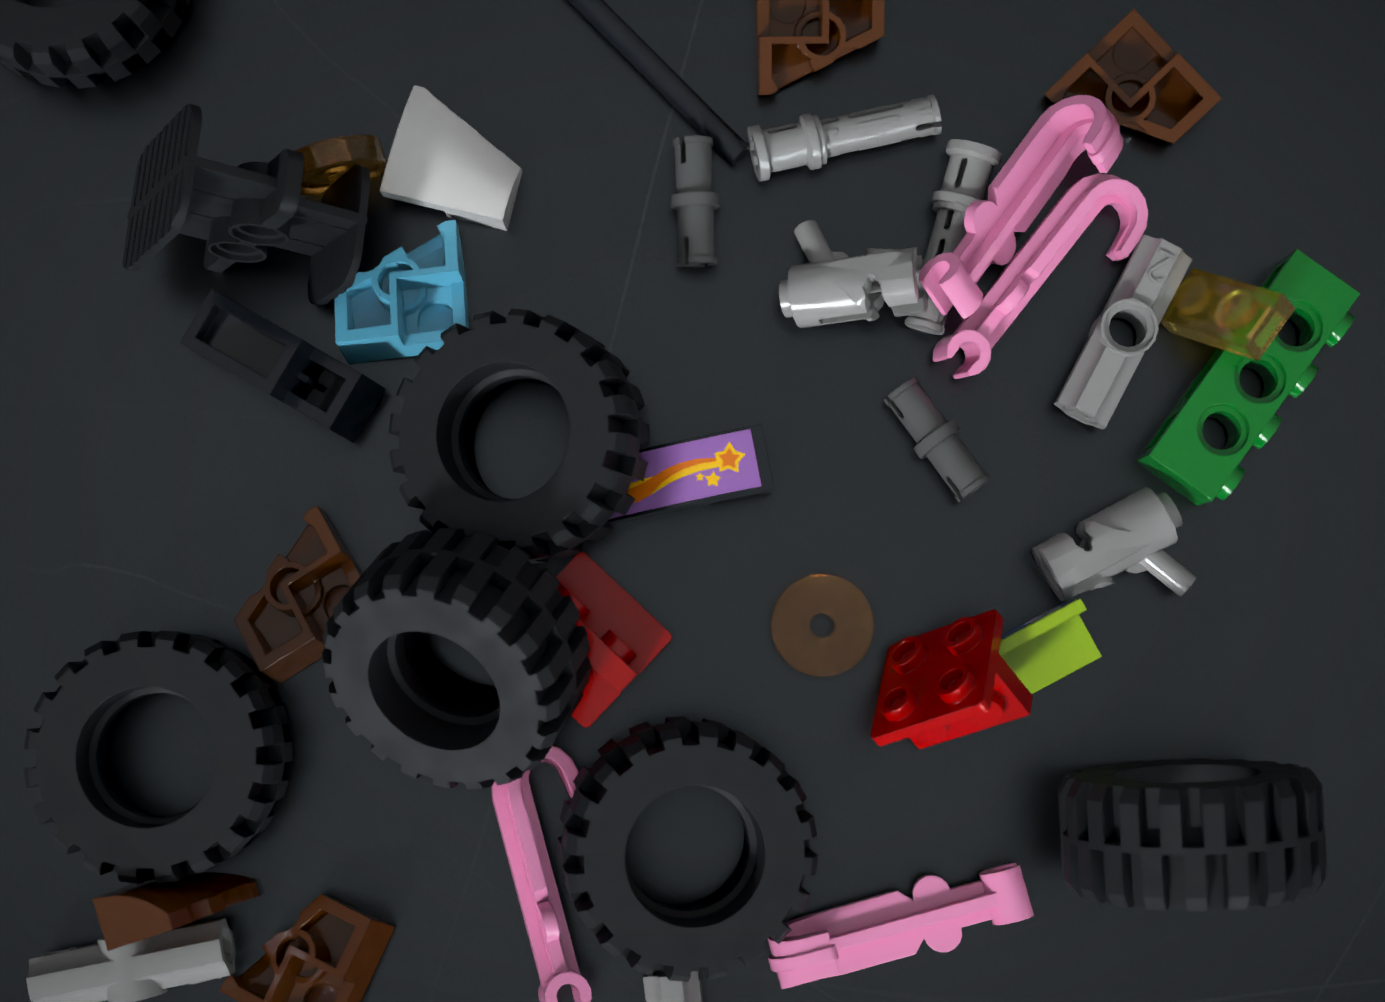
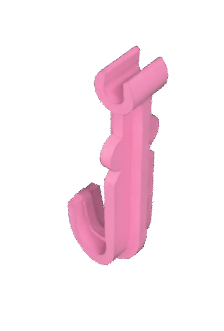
M1075 95L1062 99L1050 106L1039 117L989 185L988 200L978 199L968 206L964 216V227L967 233L953 253L937 255L922 267L919 273V282L942 315H946L954 305L960 316L965 319L980 307L983 301V293L978 287L977 282L990 264L1005 265L1012 259L1016 249V238L1013 232H1026L1062 182L1073 162L1082 152L1087 150L1089 158L1097 167L1099 173H1107L1123 148V137L1120 134V126L1117 120L1106 109L1100 99L1090 95Z
M1101 173L1084 177L1068 188L985 292L980 307L972 315L965 318L953 334L944 336L937 342L933 350V361L938 362L952 358L960 347L965 353V361L953 374L954 379L973 376L986 369L991 360V349L1106 205H1112L1120 219L1119 232L1107 251L1106 256L1112 261H1119L1128 257L1140 241L1147 227L1148 208L1146 199L1139 188L1116 175Z
M552 745L546 757L540 763L551 764L556 769L568 797L572 799L577 788L573 781L579 771L570 756L559 747ZM531 770L525 771L521 778L507 784L497 785L494 782L491 787L492 801L540 979L538 989L539 1001L558 1002V990L561 986L570 984L574 1002H591V988L587 980L580 975L530 788L529 774Z
M1016 862L992 867L979 873L980 880L950 888L947 882L940 876L934 874L924 875L914 883L912 898L898 890H894L789 920L785 923L792 930L779 945L771 936L767 938L772 953L768 957L771 971L777 972L780 986L783 990L915 955L924 939L927 945L934 951L940 953L949 952L960 943L962 928L991 919L993 925H1005L1034 916L1021 867Z

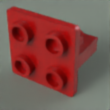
M580 552L563 568L556 578L560 583L557 587L562 597L570 595L577 607L580 618L576 622V626L585 627L589 640L590 651L587 655L591 665L589 682L583 690L582 699L571 715L582 727L587 728L601 716L671 641L672 635L586 553Z
M996 609L972 617L960 618L952 624L918 636L903 638L889 647L870 737L878 746L910 738L920 750L1031 715L1033 695L999 654L1004 619Z

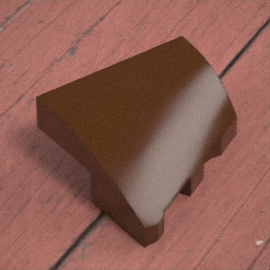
M321 894L300 912L298 921L292 928L285 932H278L262 946L266 952L265 955L241 976L233 974L228 976L223 981L219 991L238 1002H361L395 926Z

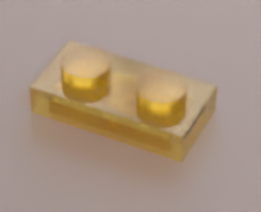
M1192 268L1184 281L1179 285L1161 323L1170 333L1259 361L1296 308L1283 293Z

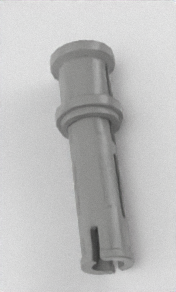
M931 94L902 103L885 105L819 120L817 115L812 116L810 113L800 115L796 123L764 130L758 124L749 126L747 134L753 167L758 181L762 182L769 180L773 172L805 165L810 170L822 168V165L827 164V158L917 137L941 134L942 126L940 123H936L941 121V114L935 96Z
M951 139L948 141L945 151L950 156L942 187L941 190L933 192L931 199L932 209L937 213L923 260L924 265L937 255L953 253L967 232L964 227L965 212L973 201L978 199L984 200L993 167L1000 166L1002 160V153L998 150L969 140ZM928 295L927 312L908 315L904 324L921 332L944 335L948 313L942 315Z

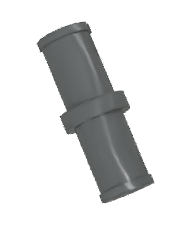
M693 135L673 139V147L675 148L676 194L670 195V209L677 211V266L705 267V263L707 266L717 265V257H715L714 210L720 208L719 194L713 192V138L709 136Z
M913 377L900 385L883 400L917 443L913 450L920 459L926 457L929 459L954 493L958 503L972 495L992 479L988 473L986 474L957 435L961 431L959 425L954 419L949 422L945 419L922 388L917 377Z

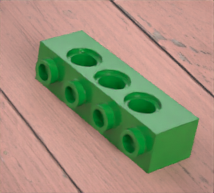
M1298 249L1284 257L1269 274L1135 462L1197 506L1213 501L1215 497L1222 501L1226 499L1245 474L1246 470L1239 463L1253 445L1257 449L1262 448L1280 426L1282 418L1275 413L1286 397L1291 395L1293 398H1297L1317 374L1319 367L1314 365L1312 361L1324 344L1329 347L1337 344L1354 322L1355 316L1349 313L1348 310L1361 293ZM1279 317L1292 320L1298 327L1300 339L1297 346H1290L1279 338L1276 330V323ZM1243 367L1254 369L1262 377L1264 390L1260 398L1252 397L1242 389L1239 376ZM1208 417L1222 422L1227 430L1228 440L1222 450L1213 448L1204 439L1202 428L1204 421Z

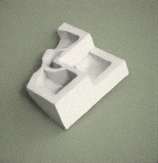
M414 85L392 144L379 191L383 197L444 211L447 217L508 231L522 169L426 88Z

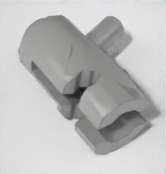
M815 220L804 221L795 228L794 234L809 263L791 266L788 271V279L780 281L779 299L784 316L786 318L793 317L798 327L807 328L863 319L874 321L880 317L879 310L883 307L884 302L887 303L888 307H891L895 317L927 312L928 293L919 282V273L924 263L922 256H917V247L906 249L866 248V255L849 257L844 252L831 251Z
M1148 487L1132 493L1079 522L1076 534L1081 539L1080 546H1077L1073 538L1068 534L1062 533L1032 548V553L1038 567L1050 588L1061 602L1067 601L1078 594L1115 584L1111 577L1125 570L1133 574L1149 571L1179 597L1196 580V576L1164 551V549L1177 542L1176 528L1183 524L1176 505L1167 493L1162 492L1156 495Z

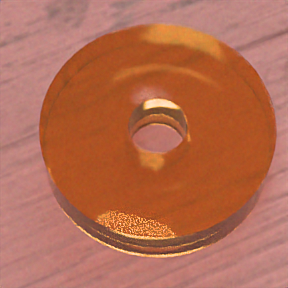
M372 135L339 136L318 141L296 150L304 154L300 195L324 194L329 186L355 165L368 167L370 181L383 174L387 165L381 140Z
M810 575L794 582L778 598L771 616V635L780 656L794 669L812 676H832L852 668L867 652L873 636V615L867 599L855 585L834 575ZM818 613L827 614L833 620V631L826 638L815 636L810 629V621Z

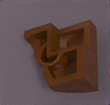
M755 0L758 95H771L785 85L811 72H816L847 53L860 49L883 37L885 0Z
M1134 8L1045 93L1053 103L1075 95L1093 96L1102 101L1119 125L1173 144L1222 99L1179 53H1176Z
M317 505L308 510L302 518L308 525L286 557L280 554L276 556L266 571V581L262 589L256 594L249 596L234 619L260 673L279 683L284 682L322 658V652L325 650L323 634L326 623L332 617L334 607L363 574L341 536L325 512Z
M201 872L173 882L158 884L156 880H148L141 884H129L95 897L92 900L107 950L110 951L225 910L228 906L261 895L257 879L235 874Z

